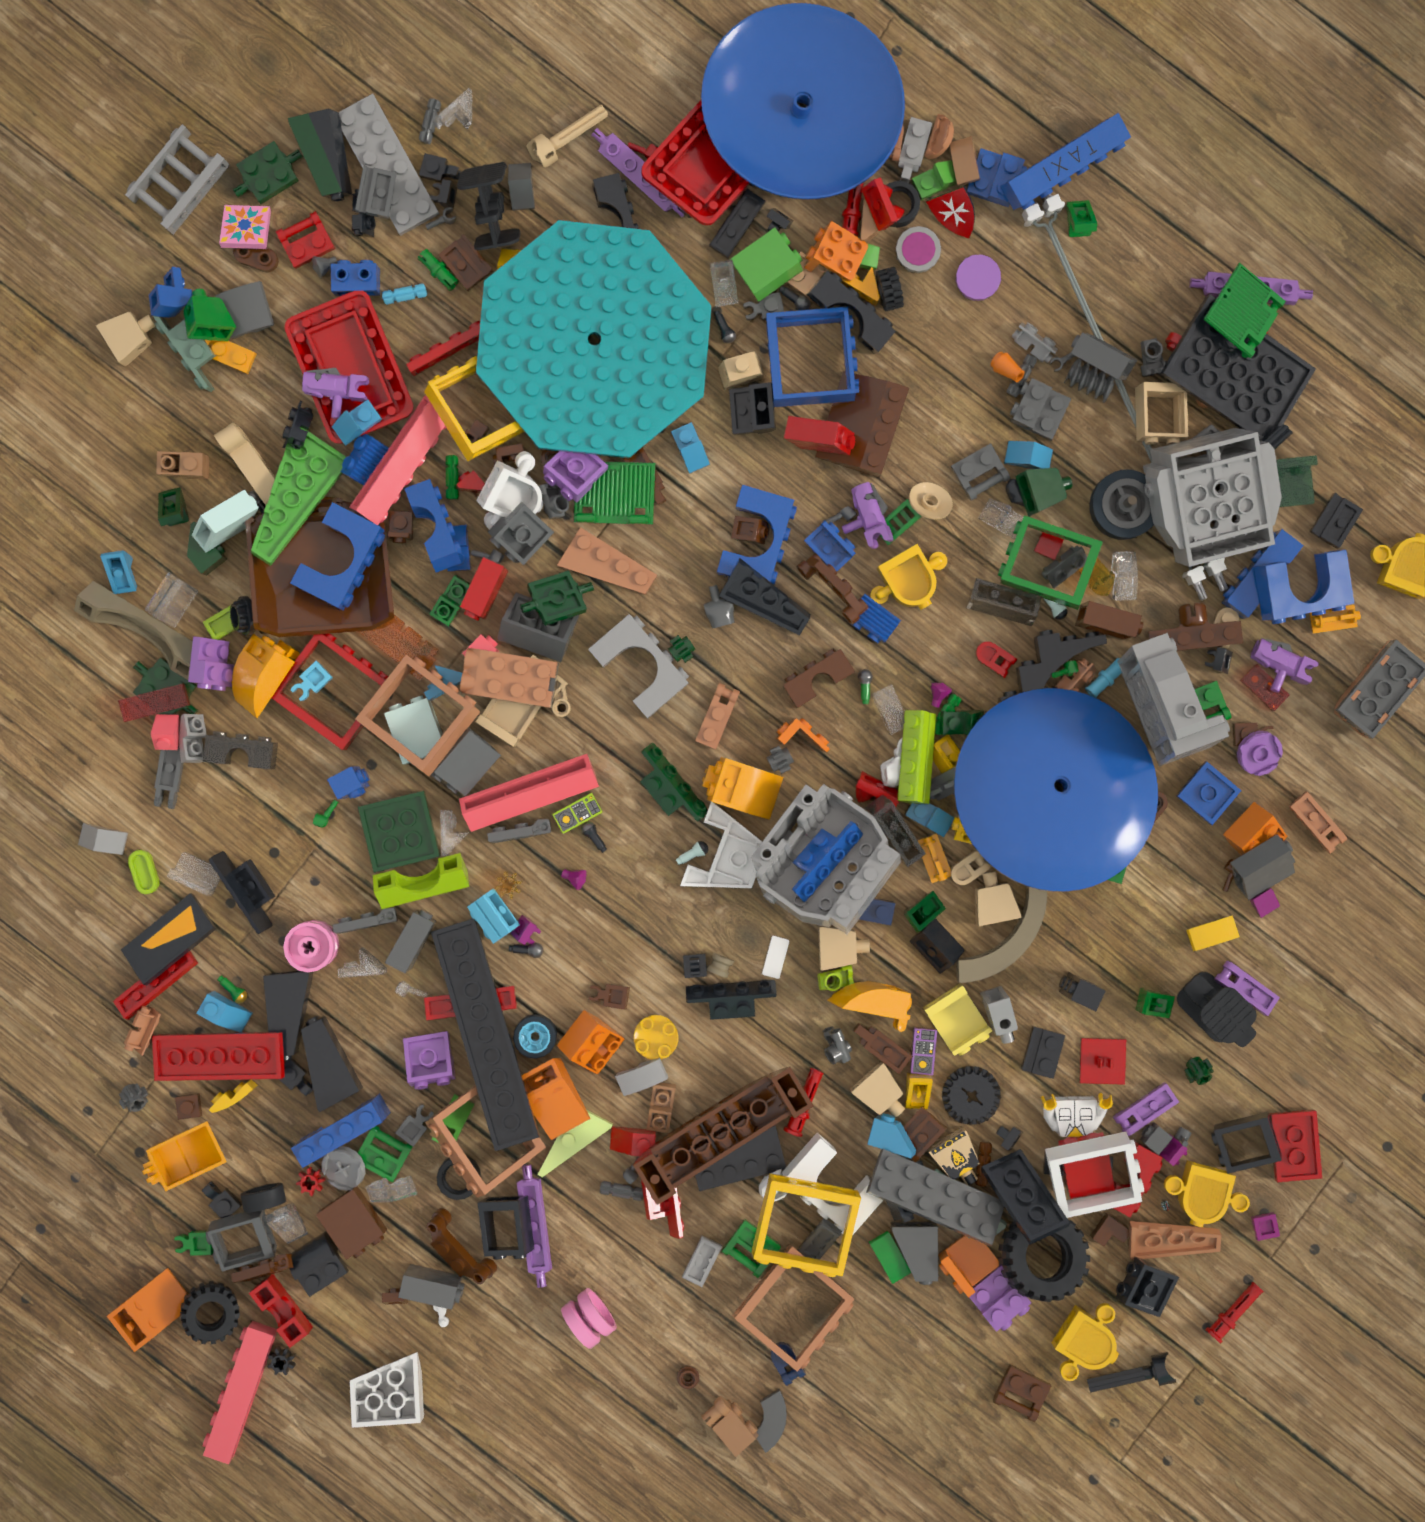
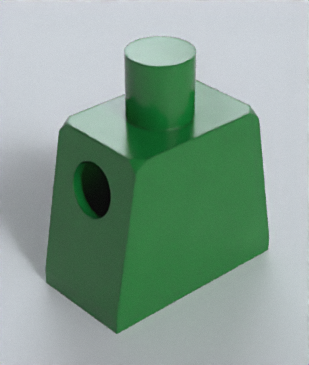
M196 289L192 292V296L184 308L187 337L189 339L228 342L236 329V325L222 299L207 297L204 289Z

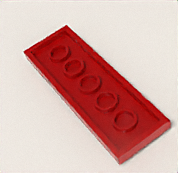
M282 1032L158 1034L152 1036L154 1081L282 1079L285 1077Z

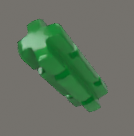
M447 455L446 487L448 489H446V498L456 500L459 498V490L456 485L459 483L458 456Z
M951 694L947 699L948 703L944 704L941 711H955V707L959 706L962 699L956 694ZM940 712L936 717V735H940Z

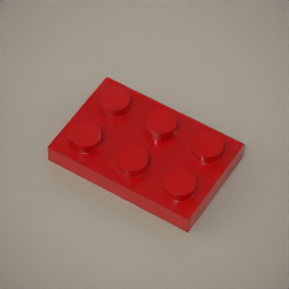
M1312 1109L1269 1113L1282 1153V1161L1273 1163L1275 1181L1288 1182L1323 1179L1317 1111Z

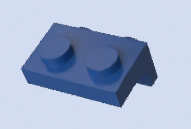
M824 520L804 542L826 565L829 563L838 571L856 554L853 551L855 546L847 538L843 540L838 535L840 531L832 522L827 523Z

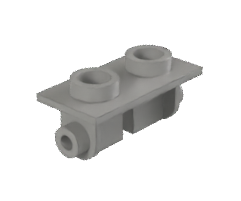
M1022 322L1019 325L1022 329L1021 332L1017 329L1011 336L1015 339L1014 342L1025 350L1032 343L1035 347L1030 353L1042 363L1043 361L1048 363L1053 357L1050 352L1052 351L1055 354L1058 350L1055 347L1056 343L1047 336L1043 338L1037 334L1038 329L1027 322L1025 325Z

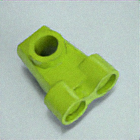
M852 965L842 966L840 969L817 975L820 990L837 991L854 983ZM831 976L832 982L827 984V979Z

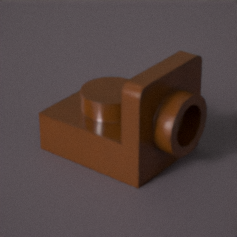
M523 444L495 448L496 454L493 455L494 466L497 461L504 463V459H507L508 462H514L516 456L520 452L525 451Z
M390 511L387 537L393 539V543L404 544L406 540H413L414 513Z
M735 516L732 539L765 544V540L769 535L768 522L757 518Z

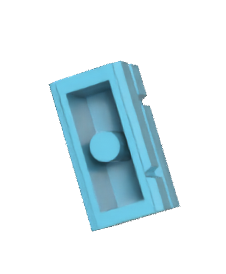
M494 888L467 907L472 919L479 923L485 937L490 939L493 944L520 925Z

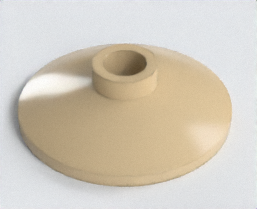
M923 482L916 484L909 493L910 505L918 514L925 518L942 519L948 516L952 510L953 502L951 496L945 489L934 483Z

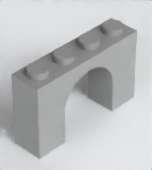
M629 614L588 650L603 667L607 666L619 654L629 648H642L654 656L658 667L656 679L644 692L633 700L641 712L649 718L689 684L686 680L689 676L681 667L676 669L671 663L674 661V658L667 650L662 652L657 647L660 642L652 633L648 635L642 629L645 625L638 616L632 617Z

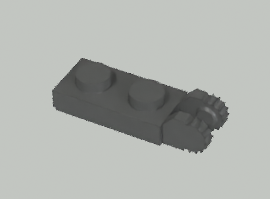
M179 746L178 750L160 751L154 787L156 788L154 806L160 807L162 805L164 790L170 791L168 808L175 809L184 764L181 763Z

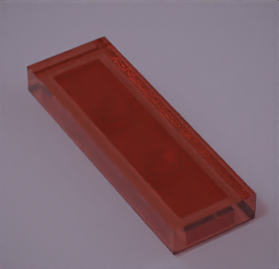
M185 683L118 700L124 722L190 706Z

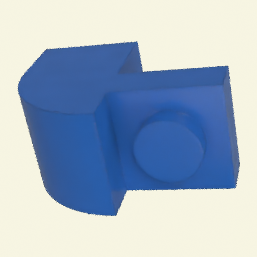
M171 267L163 277L164 285L157 284L149 294L151 316L174 317L182 311L192 296V290L184 288L185 280L182 277L181 268Z

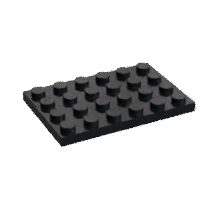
M1211 294L1206 295L1160 374L1239 429L1258 432L1259 441H1265L1284 424L1316 368L1268 334L1255 347L1254 351L1256 352L1252 358H1244L1241 350L1204 320L1216 300ZM1246 336L1244 342L1247 344L1250 339Z

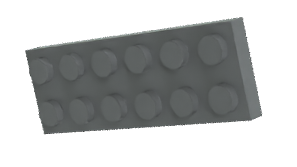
M881 1149L866 1191L868 1194L988 1246L993 1244L1004 1210V1205L1000 1199L885 1149Z

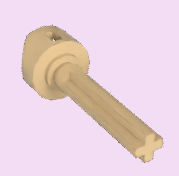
M599 105L550 139L546 138L543 134H539L527 144L533 160L541 162L543 167H549L558 161L556 150L608 117V113L603 105Z

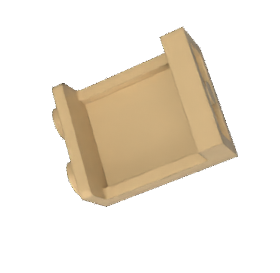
M492 698L483 714H480L476 720V723L508 744L516 747L542 706Z

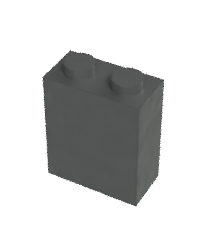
M468 727L431 775L439 782L442 779L446 781V786L455 794L459 791L466 796L501 755L493 746Z
M1278 834L1230 862L1235 883L1248 901L1295 873V859L1291 854L1293 849L1287 840L1283 841Z
M410 1264L403 1275L398 1298L452 1310L455 1303L460 1302L464 1292L465 1284L461 1283L463 1276L460 1277L457 1274Z

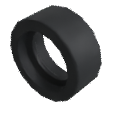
M894 181L887 184V186L893 189L892 192L900 191L907 194L912 203L909 213L890 226L900 228L914 221L920 208V197L917 190L911 184L904 181Z
M467 1156V1158L469 1159V1161L481 1177L480 1168L477 1162L473 1160L470 1156ZM447 1158L438 1169L436 1177L437 1186L441 1193L450 1199H466L473 1194L471 1190L468 1191L467 1188L455 1190L446 1182V1172L449 1167L454 1165L450 1158Z
M283 1183L262 1185L240 1194L243 1210L246 1213L270 1209L286 1202Z

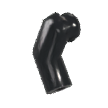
M1010 479L1006 485V493L1009 500L1014 504L1024 506L1016 479Z

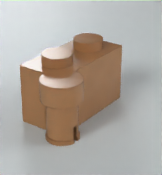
M719 1396L713 1402L714 1405L702 1414L701 1417L705 1421L710 1416L706 1424L709 1427L712 1426L714 1432L733 1455L737 1457L759 1436L757 1434L758 1429L751 1420L747 1421L743 1417V1411L736 1402L726 1401L724 1397Z

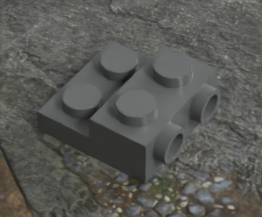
M1032 378L1029 383L1024 382L1019 392L1023 396L1019 403H1014L1010 411V415L1013 416L1010 422L1051 441L1071 398L1052 390L1053 387Z
M521 502L507 518L501 517L488 533L492 536L489 540L498 549L503 546L507 550L504 554L513 562L518 560L524 565L550 538L554 531Z

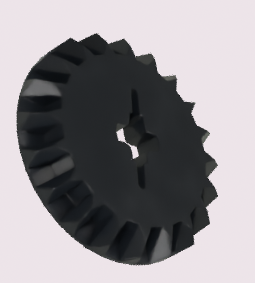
M976 1066L962 1067L954 1071L944 1083L942 1090L943 1105L948 1114L961 1124L970 1126L980 1125L995 1115L1000 1105L1001 1093L999 1084L995 1077L983 1068ZM962 1088L971 1093L974 1090L977 1091L975 1095L981 1104L972 1099L967 1101L968 1096Z

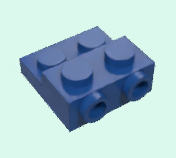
M981 148L976 160L981 180L969 183L967 192L969 195L1009 207L1010 203L1000 186L1027 169L1026 166H1023L1025 159L1004 152L1003 155Z

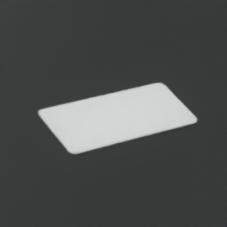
M772 936L762 972L763 975L777 979L780 978L789 940Z

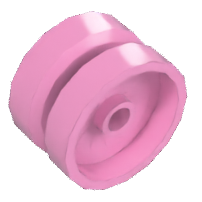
M319 920L305 921L292 928L285 937L284 954L290 965L297 970L304 972L318 971L330 964L336 957L339 949L338 935L334 933L333 927L326 922ZM310 942H312V947L315 948V949H311V948H310V946H309V943H310Z
M586 1288L578 1294V1303L570 1300L561 1308V1312L577 1339L585 1347L591 1349L600 1342V1334L608 1336L616 1330L617 1326L602 1300L590 1288Z

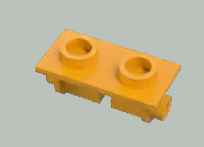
M1355 605L1346 606L1345 610L1332 611V608L1326 609V614L1312 616L1311 612L1312 634L1358 627L1357 620L1361 618L1360 612L1355 611Z
M937 833L915 841L931 883L948 879L947 877L951 876V869Z

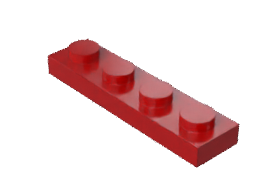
M480 321L471 324L469 330L463 333L457 332L449 337L450 340L444 344L437 343L429 348L430 351L424 355L420 353L410 358V362L406 365L411 374L416 376L479 341Z
M189 951L147 986L143 985L139 980L113 1002L123 1018L129 1020L137 1014L138 1009L148 1005L196 966L198 962L191 951Z
M515 986L496 988L502 1010L517 1009ZM450 995L424 998L427 1021L456 1017Z

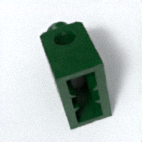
M1057 468L1028 469L1015 476L1028 517L1067 499L1066 490L1072 489L1073 486L1071 478L1069 476L1061 478Z

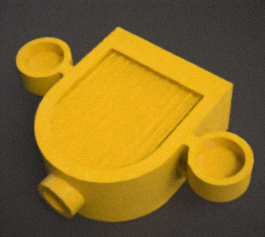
M1416 533L1415 537L1402 540L1391 549L1386 545H1379L1371 550L1370 557L1372 561L1377 564L1384 563L1377 584L1416 599L1425 598L1424 534Z
M918 544L914 545L876 568L886 586H876L873 588L870 598L878 604H883L887 601L889 594H891L901 605L907 607L918 606L920 610L932 604L930 598L936 589V576L933 570H942L947 565L946 555L942 552H935L927 561Z
M1187 1160L1182 1180L1176 1175H1170L1164 1180L1165 1190L1172 1195H1178L1180 1207L1191 1218L1190 1224L1198 1227H1203L1204 1224L1214 1223L1221 1219L1226 1213L1229 1204L1237 1212H1245L1250 1205L1248 1197L1243 1193L1236 1192L1231 1195L1236 1176L1233 1173L1228 1174L1226 1170Z
M1099 1304L1096 1308L1095 1317L1075 1305L1051 1342L1055 1350L1069 1358L1059 1368L1060 1374L1066 1381L1077 1379L1079 1375L1077 1364L1087 1369L1096 1370L1107 1366L1109 1363L1113 1364L1118 1358L1119 1353L1116 1351L1115 1337L1106 1326L1107 1323H1111L1115 1318V1311L1110 1304Z

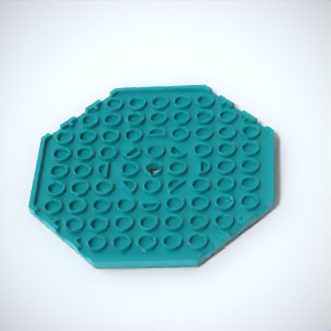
M558 220L484 280L476 374L511 414L522 430L531 438L538 449L630 458L704 397L712 306L650 230ZM596 333L601 338V342L598 345H591L588 342L589 335Z

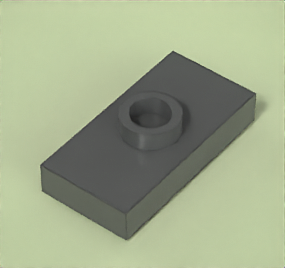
M823 1218L799 1246L798 1251L805 1257L820 1260L839 1238L842 1231Z

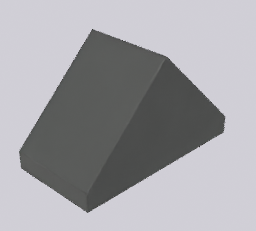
M531 163L509 164L508 183L512 210L535 209Z

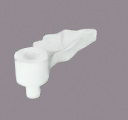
M433 1306L434 1310L439 1314V1325L446 1327L449 1324V1318L445 1316L447 1309Z

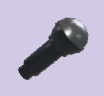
M719 310L713 313L714 319L721 330V340L724 343H732L736 339V332L728 326L723 314Z
M592 822L584 823L581 827L582 834L590 838L598 850L602 853L605 852L607 848L597 834L596 825Z

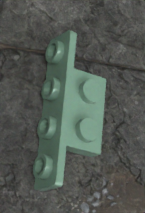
M153 316L157 321L154 323L161 334L167 335L169 346L175 353L179 352L182 356L181 363L188 371L194 373L196 376L194 381L199 388L210 392L215 390L200 369L216 356L206 341L189 339L187 337L185 319L174 328H171L164 317Z

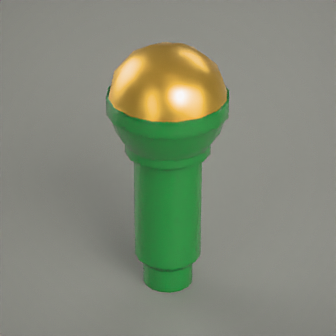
M222 975L217 979L220 985L231 994L234 1002L243 1003L246 1000L247 992L245 989L236 987Z

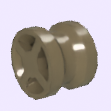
M713 953L712 964L708 965L707 970L728 978V969L733 965L734 960Z

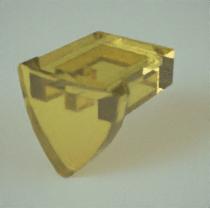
M1097 557L1088 585L1095 594L1108 596L1114 585L1115 574L1109 571ZM1084 566L1078 569L1080 575L1082 574Z

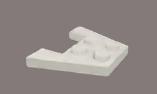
M711 802L704 823L725 830L711 869L708 872L688 864L680 886L752 888L757 871L751 856L762 841L715 803Z

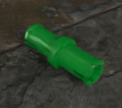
M428 249L423 250L420 253L421 256H418L417 259L430 271V275L433 278H437L448 291H452L456 287L454 283L458 284L459 280L446 269L444 262H439Z

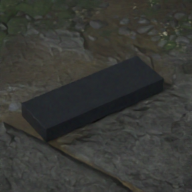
M746 189L709 244V247L728 259L766 201L749 189Z

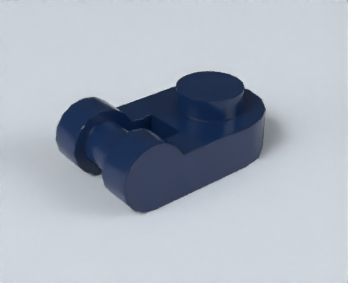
M785 1342L776 1343L794 1360L797 1358L789 1344ZM771 1350L772 1362L786 1386L792 1384V1380L797 1377L802 1378L806 1375L805 1370L801 1368L798 1372L795 1369L787 1372L785 1367L789 1364Z

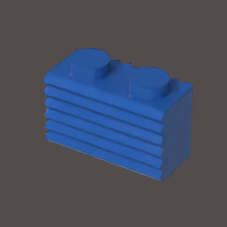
M364 434L355 440L354 449L350 456L344 459L342 463L343 468L340 472L364 486L389 448L373 437Z
M864 594L861 599L867 604L869 609L860 615V619L852 626L858 630L863 628L869 632L867 637L878 644L880 641L885 643L901 620Z

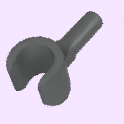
M448 207L444 209L443 216L426 224L427 230L443 223L453 224L456 216L452 218L446 217L447 214L453 211V208Z
M1069 353L1062 358H1053L1050 364L1054 361H1059L1061 364L1054 372H1059L1063 364L1075 357V355Z
M848 506L825 521L833 523L844 517L848 522L856 515V512Z
M493 549L490 555L476 550L471 551V555L480 558L484 557L497 564H500L504 558V555Z
M1179 1127L1174 1138L1180 1140L1182 1145L1187 1147V1141L1192 1133Z
M633 1164L623 1173L624 1179L629 1184L638 1178V1175L634 1172Z

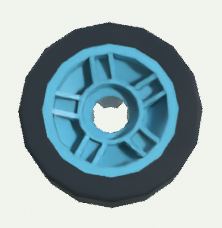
M532 1014L526 1016L518 1023L514 1030L513 1040L515 1047L527 1058L537 1059L546 1056L551 1052L557 1040L555 1025L544 1015ZM537 1032L540 1036L539 1040L531 1039L532 1033Z

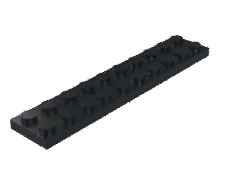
M470 919L432 931L431 934L494 1150L499 1151L539 1138L538 1128L475 919Z

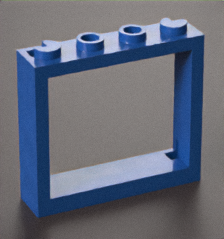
M848 307L766 313L774 407L855 401V395L859 393V379L854 378V371H857V358L852 357V350H855V336L850 335V329L853 328L852 315L848 314ZM841 322L847 389L782 394L777 327Z

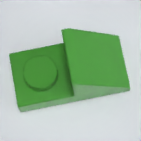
M952 160L937 162L932 169L912 178L911 181L921 201L957 184Z

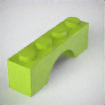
M461 853L438 858L436 867L423 876L408 877L399 874L395 870L373 875L374 894L381 909L469 887L468 871Z

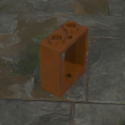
M1087 601L1080 605L1075 626L1095 632L1099 631V633L1123 640H1130L1141 634L1143 622H1141L1142 615Z

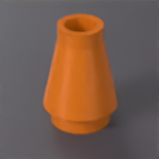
M999 352L991 361V367L994 372L1015 382H1019L1025 374V371L1018 366L1008 353Z

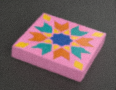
M224 205L219 241L221 248L266 249L271 216L270 206Z

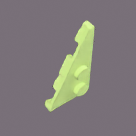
M587 1110L591 1119L556 1138L537 1175L544 1177L611 1129L613 1123Z

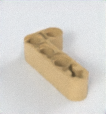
M232 422L215 434L214 437L220 446L230 454L266 505L271 494L275 475L243 430Z

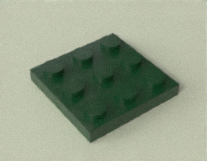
M425 791L358 807L374 873L441 856Z

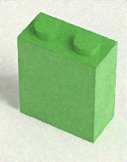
M776 228L770 230L730 259L758 302L803 271L800 264L803 261L796 249L791 251L788 246L791 244L784 232L779 234Z

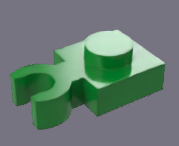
M208 1230L191 1231L188 1233L189 1236L186 1234L176 1236L174 1240L182 1241L183 1247L175 1249V1252L183 1253L190 1249V1256L212 1255L214 1251L212 1244L209 1245L206 1240V1231Z

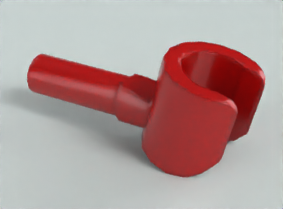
M628 143L630 149L640 152L647 159L657 149L653 144H650L645 149L636 144Z

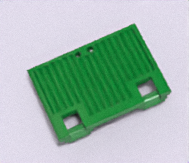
M1239 262L1204 320L1241 350L1244 358H1252L1256 352L1254 351L1255 347L1262 342L1277 317V310L1286 301ZM1269 299L1273 301L1270 306L1266 304ZM1246 336L1250 339L1247 344L1244 342Z
M605 462L608 465V470L592 484V488L577 503L574 501V522L653 525L655 463ZM583 507H592V513H582ZM635 508L645 509V515H635Z

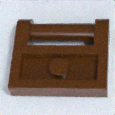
M1009 1364L994 1395L993 1403L999 1406L1001 1404L1027 1416L1028 1420L1035 1422L1050 1391L1051 1384ZM1009 1390L1033 1402L1031 1408L1005 1396L1006 1391Z

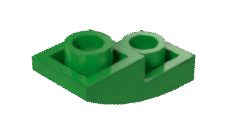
M454 575L445 592L440 595L430 615L445 625L450 626L461 610L460 605L470 583L460 576Z
M889 1231L869 1241L872 1250L892 1284L911 1273Z

